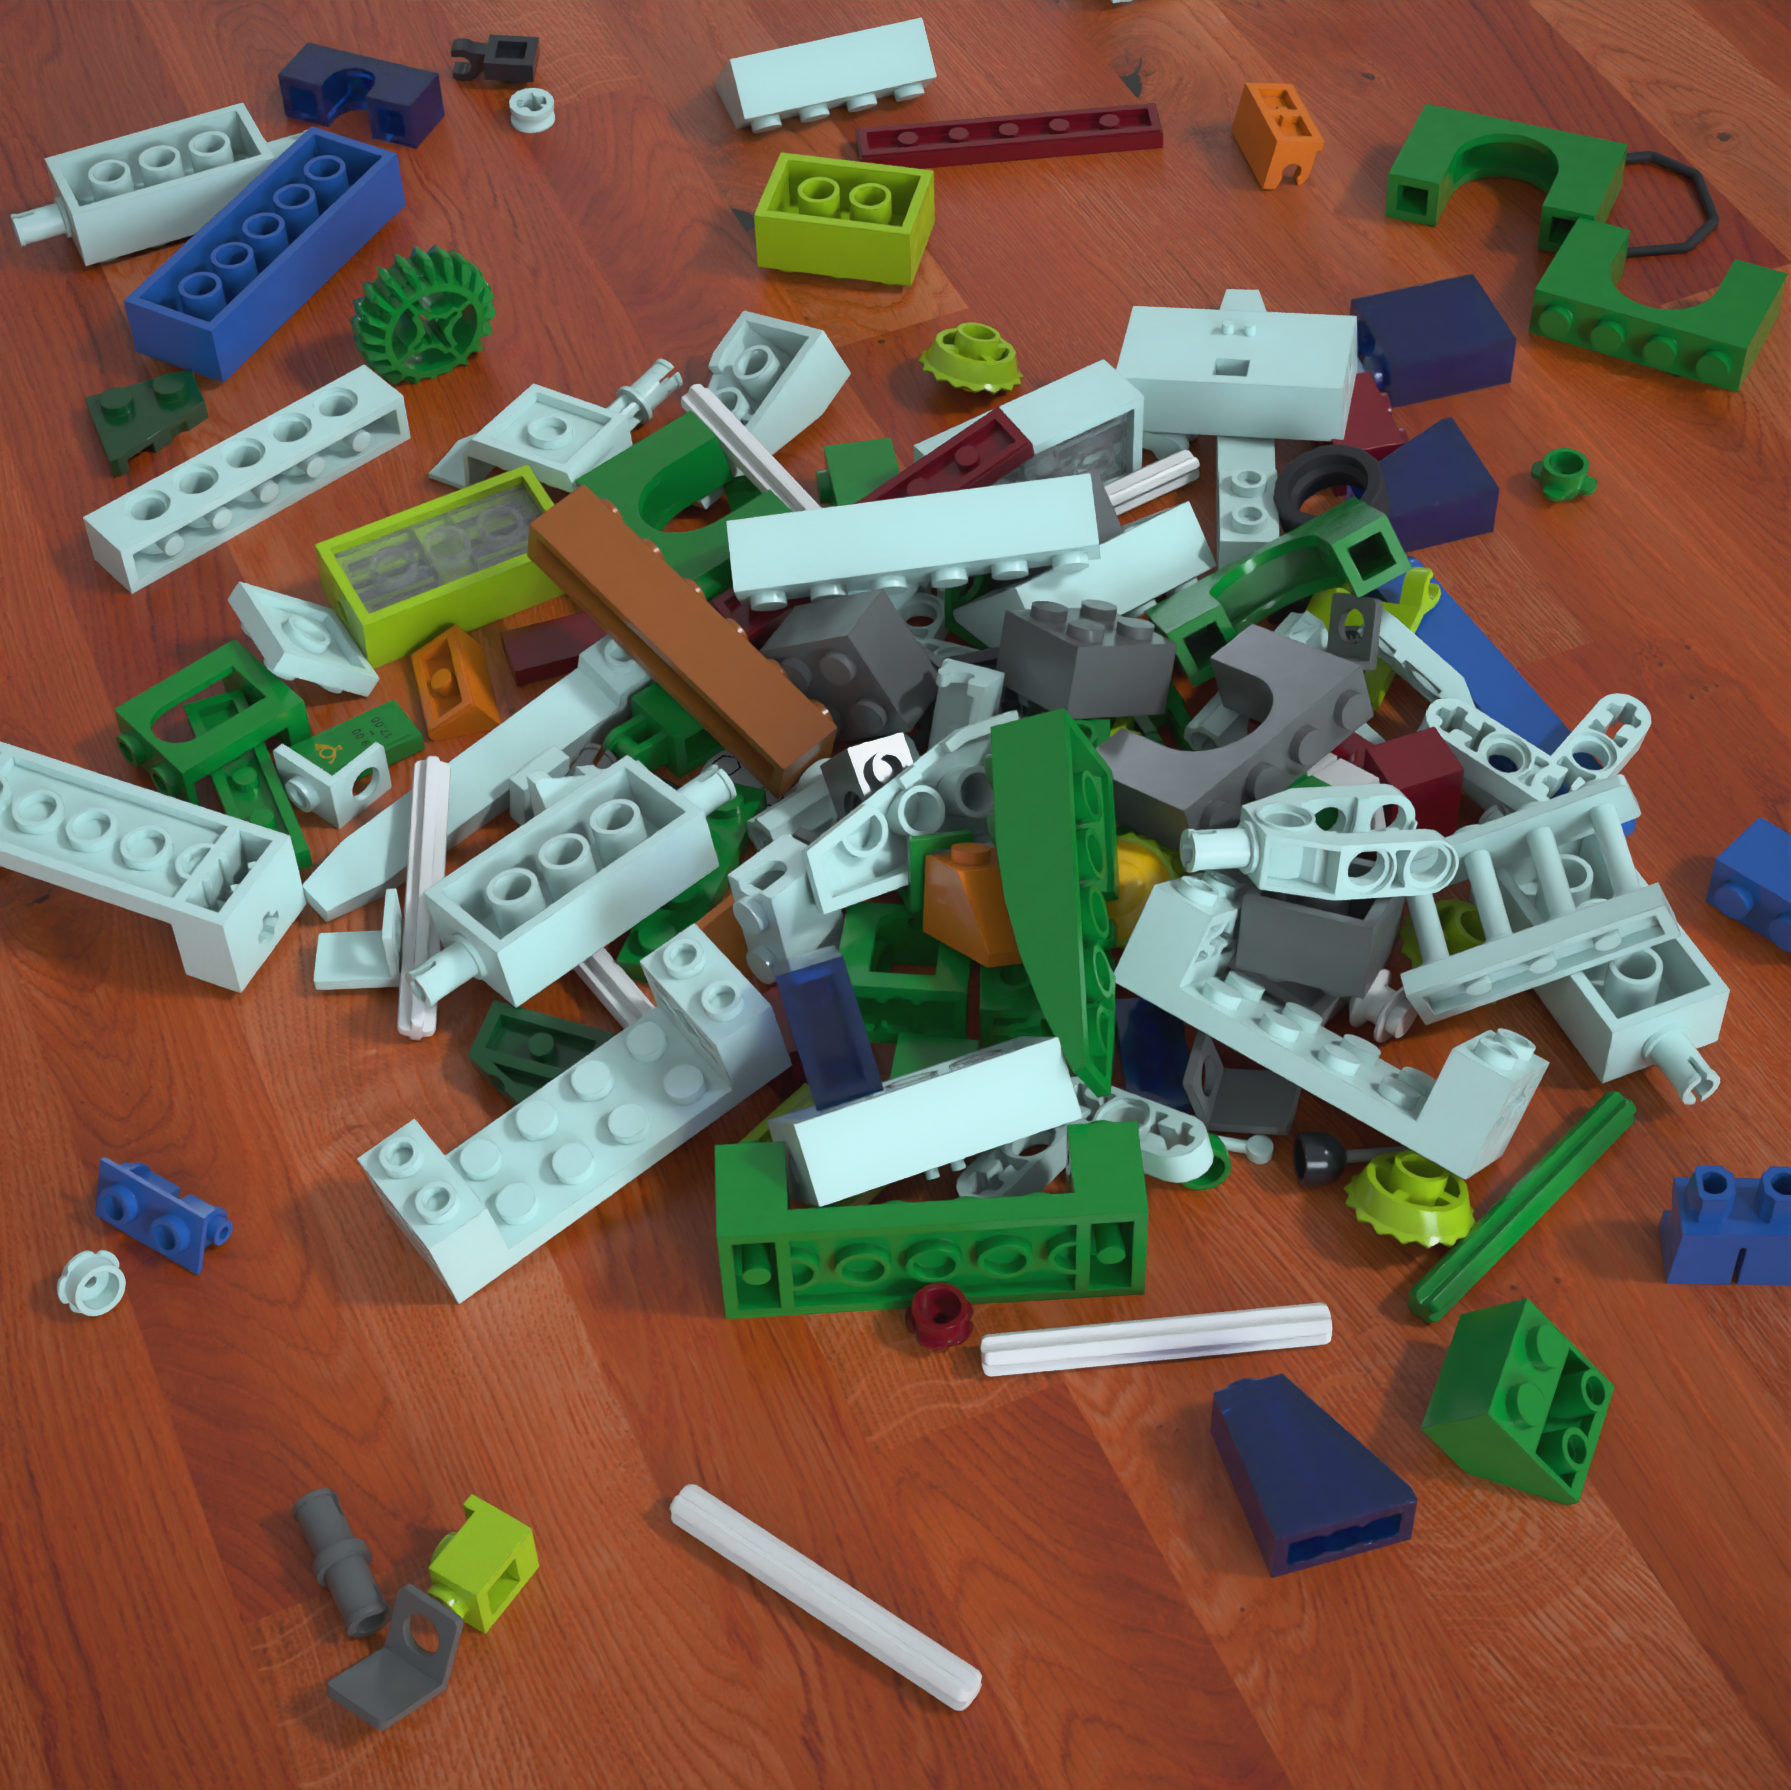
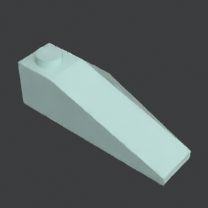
M743 311L713 352L708 365L713 373L708 389L713 392L764 448L773 455L824 413L851 375V372L823 330ZM724 453L733 477L745 475ZM723 486L691 505L707 509L725 494Z
M1009 711L954 730L801 851L819 914L825 915L909 885L908 838L911 836L969 829L974 835V843H981L995 848L987 826L988 812L994 810L993 790L987 780L984 762L985 756L991 754L990 727L1019 720L1017 711ZM939 849L930 855L951 853V850ZM924 862V866H923L924 876H925V862Z

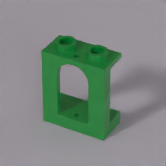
M235 639L114 709L121 733L116 737V743L125 760L133 768L141 765L150 774L154 785L161 794L198 806L200 805L194 787L195 782L272 736L287 747L312 737L304 700ZM222 679L225 692L242 688L249 707L203 735L188 742L171 743L162 741L153 734L152 727L157 718Z
M858 902L847 906L833 979V1041L897 1044L899 1032L967 1039L968 994L971 970L975 968L976 961L923 932L924 911L910 912L908 907L903 904ZM878 939L892 944V964L936 966V974L918 975L870 972L875 940Z

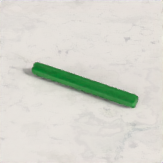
M1618 1091L1605 1093L1470 1229L1468 1235L1460 1239L1410 1289V1299L1407 1302L1410 1311L1413 1314L1419 1315L1426 1323L1438 1322L1634 1123L1633 1115L1636 1113V1106L1632 1100L1625 1099Z

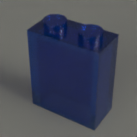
M1474 274L1351 299L1349 316H1357V357L1362 363L1364 371L1370 372L1379 392L1387 393L1392 408L1511 383L1517 339Z
M831 945L768 965L806 1089L816 1111L884 1091L843 955Z

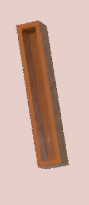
M583 484L529 523L527 557L776 799H779L799 782L803 773L812 764L823 758H830L838 727L834 724V720L826 707L817 700H809L794 686L788 673L779 666V662L771 658L766 659L749 642L745 631L736 621L731 618H723L707 602L703 591L693 580L682 578L665 562L660 549L647 538L641 539L624 523L619 510L613 503L605 498L599 499Z

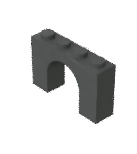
M1251 624L1212 655L1210 661L1223 707L1259 721L1262 724L1252 733L1234 743L1205 751L1171 749L1121 728L1096 748L1112 770L1115 822L1149 839H1155L1156 842L1180 852L1181 835L1186 829L1236 828L1240 822L1242 805L1284 791L1374 716L1362 665Z

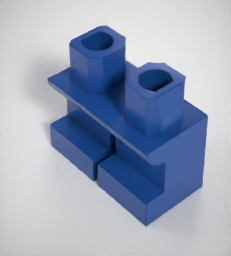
M1698 1165L1691 1177H1674L1672 1184V1210H1663L1658 1226L1666 1284L1730 1285L1735 1269L1737 1285L1791 1286V1167L1770 1166L1767 1171L1762 1173L1761 1178H1734L1733 1173L1726 1170L1723 1166Z

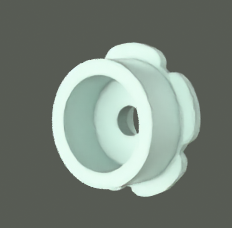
M86 1250L75 1255L66 1264L61 1277L58 1279L57 1295L59 1300L64 1304L69 1303V1308L73 1312L83 1313L88 1316L102 1315L113 1309L121 1300L126 1286L125 1276L119 1269L118 1259L107 1250H99L96 1254Z

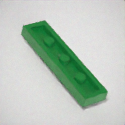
M238 688L183 705L188 725L195 739L245 710L249 705L242 688ZM264 742L209 774L225 815L290 835L298 870L313 866L308 845Z
M733 783L736 789V798L726 802L706 816L719 867L633 926L617 958V964L630 979L648 983L640 960L693 923L699 921L722 902L730 885L728 874L739 867L751 842V839L748 837L747 821L767 808L766 790Z

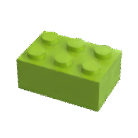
M781 152L754 214L758 267L779 269L784 272L827 275L839 279L851 278L875 281L886 285L912 286L935 223L934 171Z

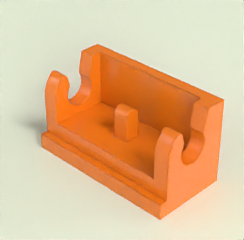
M1245 83L1231 131L1261 188L1275 190L1282 179L1283 169L1290 164H1298L1297 169L1294 171V180L1297 185L1303 184L1310 175L1317 151L1323 150L1325 141L1293 84Z

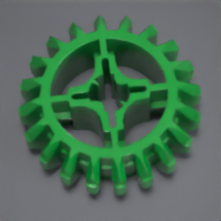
M436 244L427 253L414 246L410 257L407 259L395 253L392 266L387 269L376 266L378 277L374 282H362L363 292L366 296L352 301L356 315L349 319L354 332L352 338L355 341V347L364 357L370 369L382 375L393 385L403 379L417 385L422 378H437L438 375L452 372V369L459 364L468 366L467 357L472 352L484 351L480 338L493 333L489 320L497 315L492 302L494 298L491 292L492 289L483 278V273L479 268L454 249L446 252L445 249H441Z

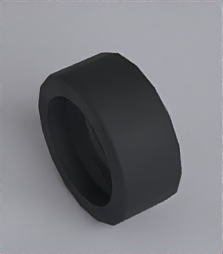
M1342 444L1315 448L1302 453L1287 464L1275 482L1273 496L1284 534L1316 518L1317 516L1303 513L1299 509L1316 492L1332 486L1348 485L1364 490L1365 493L1360 500L1385 513L1389 520L1391 502L1384 474L1378 461L1363 449Z

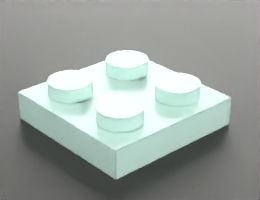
M240 581L229 596L228 602L242 622V630L254 641L264 657V665L276 676L289 681L299 678L314 682L333 693H341L344 690L366 697L369 696L380 679L332 608Z

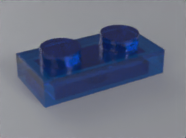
M1142 997L1115 999V1035L1124 1091L1188 1115H1195L1183 1087V1079L1189 1062L1183 1020Z

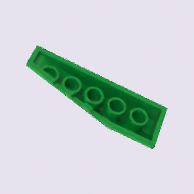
M1065 708L990 727L991 754L985 756L984 763L987 780L993 790L994 810L988 812L987 826L991 841L997 849L1004 899L1019 954L1041 1011L1054 1036L1059 1038L1061 1050L1072 1071L1099 1098L1111 1095L1114 1026L1109 1013L1102 1006V1000L1115 997L1116 976L1104 952V949L1117 946L1118 926L1114 919H1108L1106 902L1119 899L1120 884L1113 776L1111 768Z

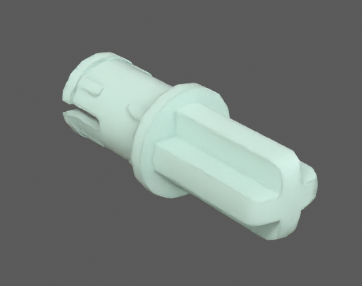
M657 359L653 366L630 387H620L616 392L617 399L606 409L627 415L630 431L639 423L647 424L653 418L652 411L672 392L682 386L683 380L679 372H676L670 378L666 377L660 382L674 366L667 360Z

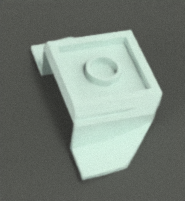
M533 383L481 431L458 440L445 457L428 473V476L436 481L463 489L483 481L495 466L511 471L528 464L539 482L572 493L578 488L575 481L577 478L632 446L628 416Z

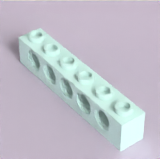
M366 365L358 367L84 516L83 520L95 561L131 594L137 592L410 439L403 395Z

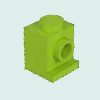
M471 1494L463 1504L466 1523L458 1532L447 1534L433 1553L431 1564L428 1567L432 1586L426 1594L460 1615L464 1622L486 1634L540 1566L532 1528Z

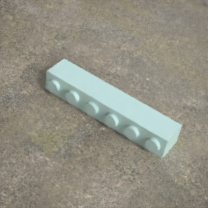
M1090 473L726 521L734 593L741 605L751 604V609L754 611L782 609L787 606L788 599L811 597V602L847 596V592L871 589V591L883 589L887 596L907 591V584L931 581L932 587L951 588L966 584L968 582L967 576L992 573V578L995 580H1012L1027 576L1029 574L1028 568L1052 565L1055 572H1074L1089 567V560L1101 559Z

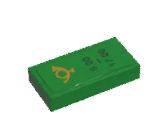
M394 699L289 747L332 776L375 742L384 746L388 766L425 749L421 732ZM373 768L365 769L355 781L373 774Z

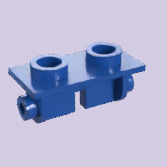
M106 1157L100 1159L95 1216L196 1275L200 1274L203 1267L205 1247L212 1243L217 1246L224 1244L233 1231V1223L227 1219L226 1210L219 1206H212L192 1194L179 1199L180 1187L152 1172L149 1166L142 1162H135L133 1164L124 1162L119 1165Z

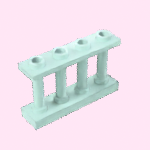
M1619 774L1610 778L1590 780L1581 785L1577 790L1544 802L1537 801L1525 804L1514 813L1481 825L1474 824L1462 827L1453 835L1445 838L1454 847L1459 861L1456 875L1448 886L1469 879L1486 941L1480 946L1449 956L1433 894L1405 896L1404 902L1407 901L1423 963L1418 968L1401 973L1400 976L1406 997L1425 1025L1681 936L1675 914L1659 883L1657 882L1646 887L1640 886L1621 824L1638 818L1641 815V811L1624 775ZM1595 833L1614 896L1601 903L1576 910L1557 847ZM1428 847L1419 851L1411 861L1410 873L1419 874L1430 869L1437 860L1438 848ZM1532 856L1550 918L1547 922L1512 933L1494 870Z

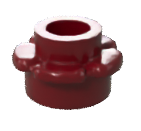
M933 1283L923 1287L915 1294L912 1305L908 1307L905 1314V1325L909 1333L916 1334V1341L921 1346L931 1350H943L951 1345H961L970 1337L974 1329L973 1322L970 1321L974 1315V1310L964 1293L957 1287L947 1283ZM935 1319L947 1320L944 1324L934 1322Z

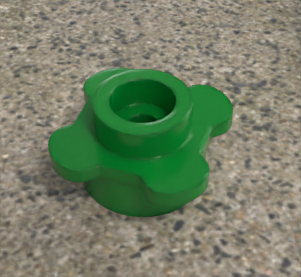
M1554 449L1545 455L1543 461H1537L1531 467V476L1541 482L1544 487L1543 496L1551 501L1569 500L1578 494L1591 495L1597 488V480L1588 476V458L1575 449Z

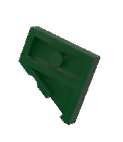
M191 369L176 373H166L155 379L122 388H111L103 393L85 397L89 416L114 478L129 472L130 468L127 460L147 446H149L150 450L157 453L172 443L178 434L191 430L209 418L205 400Z
M494 1000L468 1053V1057L472 1067L515 1107L613 1038L615 1034L525 1008H515L513 1005Z

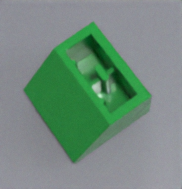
M1528 1298L1460 1315L1420 1429L1465 1473L1564 1505L1577 1504L1615 1386Z

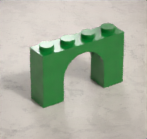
M1425 104L1389 172L1385 216L1436 227L1450 197L1462 185L1486 177L1516 178L1537 186L1547 194L1542 205L1537 249L1557 253L1579 216L1606 223L1622 188L1628 144Z
M1579 216L1535 288L1529 332L1738 392L1779 316L1788 273L1735 259L1716 293L1702 304L1684 309H1658L1645 306L1627 298L1616 288L1624 273L1631 230Z
M692 411L687 412L575 480L578 488L585 484L599 499L605 498L613 503L619 510L624 523L641 539L647 538L660 549L665 562L682 578L693 580L701 588L707 602L733 586L726 521L793 512L769 489L722 519L703 528L687 532L662 531L667 523L680 511L734 479L717 436Z
M1352 497L1143 612L1148 621L1155 625V633L1177 643L1173 666L1193 687H1196L1214 677L1210 657L1251 624H1257L1279 609L1324 590L1343 588L1359 598L1413 568L1386 514L1356 497Z

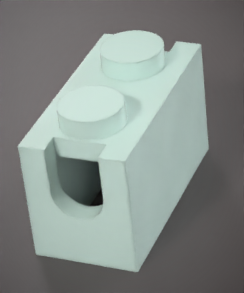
M784 833L729 873L728 879L735 901L733 913L742 927L748 949L746 960L749 968L765 984H772L777 979L783 982L788 980L802 994L806 991L808 983L818 975H827L836 968L844 918L841 909L825 915L818 913L801 852L808 845Z

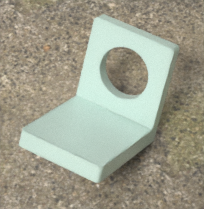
M378 742L372 744L333 776L284 744L273 750L278 776L286 795L289 796L291 801L304 812L312 811L338 829H341L392 787L385 749ZM372 767L373 776L370 784L362 793L353 796L352 789L355 780L361 772Z
M396 888L386 889L383 927L381 931L320 933L318 935L314 971L316 990L399 987L403 918Z

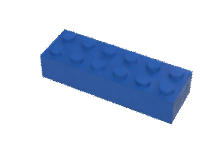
M311 126L124 300L136 352L186 370L191 369L194 373L224 383L406 205L397 153Z

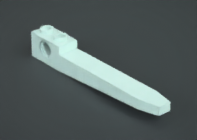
M1226 289L1220 310L1267 312L1259 290ZM1215 435L1217 571L1279 538V513L1273 499L1275 482L1277 480L1274 438Z
M608 634L579 654L578 668L448 763L451 768L446 852L510 807L509 777L547 748L553 745L557 746L569 756L571 764L577 760L581 749L586 744L601 743L613 729L633 718L631 696L656 681ZM412 790L345 838L302 884L306 901L326 922L384 897L386 889H394L406 881Z

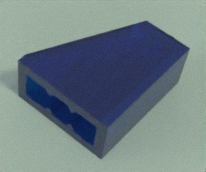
M1452 417L1439 420L1378 462L1384 474L1391 502L1389 522L1405 553L1493 532L1500 488ZM1347 485L1346 501L1352 497L1360 500L1365 491Z
M1283 1373L1260 1380L1256 1378L1240 1379L1231 1383L1225 1389L1213 1392L1210 1432L1271 1578L1411 1539L1418 1501L1412 1487Z

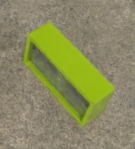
M526 464L314 544L321 590L372 668H378L413 654L454 625H458L467 633L564 595L565 593L527 557L529 523L553 507L554 503L530 466Z

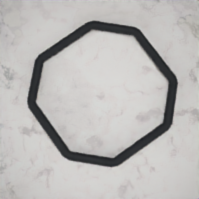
M1641 151L1627 153L1625 163L1651 161L1693 179L1708 221L1685 243L1628 247L1626 258L1681 254L1692 251L1719 223V216L1703 175L1697 169L1657 152Z

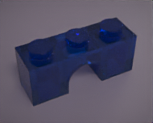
M308 42L278 74L285 115L289 118L330 127L339 116L346 112L368 110L372 138L417 149L445 116L439 73Z

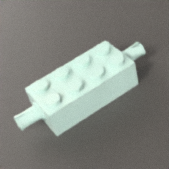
M239 103L44 158L55 203L19 214H10L15 236L20 247H24L26 244L65 234L67 238L72 237L85 266L99 262H110L119 256L147 248H158L166 245L168 242L195 235L307 130L266 142L244 103Z
M626 755L423 892L442 946L445 949L405 974L410 989L421 1003L424 1002L425 1007L432 1008L436 1005L437 1001L474 977L486 982L515 1008L519 1007L719 867L706 816L726 802L736 798V789L732 780L722 768L718 769V765L712 764L707 767L706 771L678 790H675Z
M1501 802L1500 808L1505 813V815H1509L1511 813L1516 812L1514 809ZM1496 804L1484 812L1478 824L1481 825L1503 817ZM1595 833L1557 847L1576 910L1601 903L1614 896ZM1532 856L1495 869L1512 933L1547 922L1550 916ZM1636 870L1640 886H1648L1647 882ZM1471 888L1469 901L1470 903L1476 905L1473 891ZM1679 924L1680 937L1533 988L1602 1084L1651 1065H1658L1676 1089L1679 1098L1684 1104H1695L1696 1098L1691 1092L1692 1089L1698 1099L1703 1101L1718 1088L1720 1077L1709 1067L1697 1051V1048L1718 1040L1730 989Z

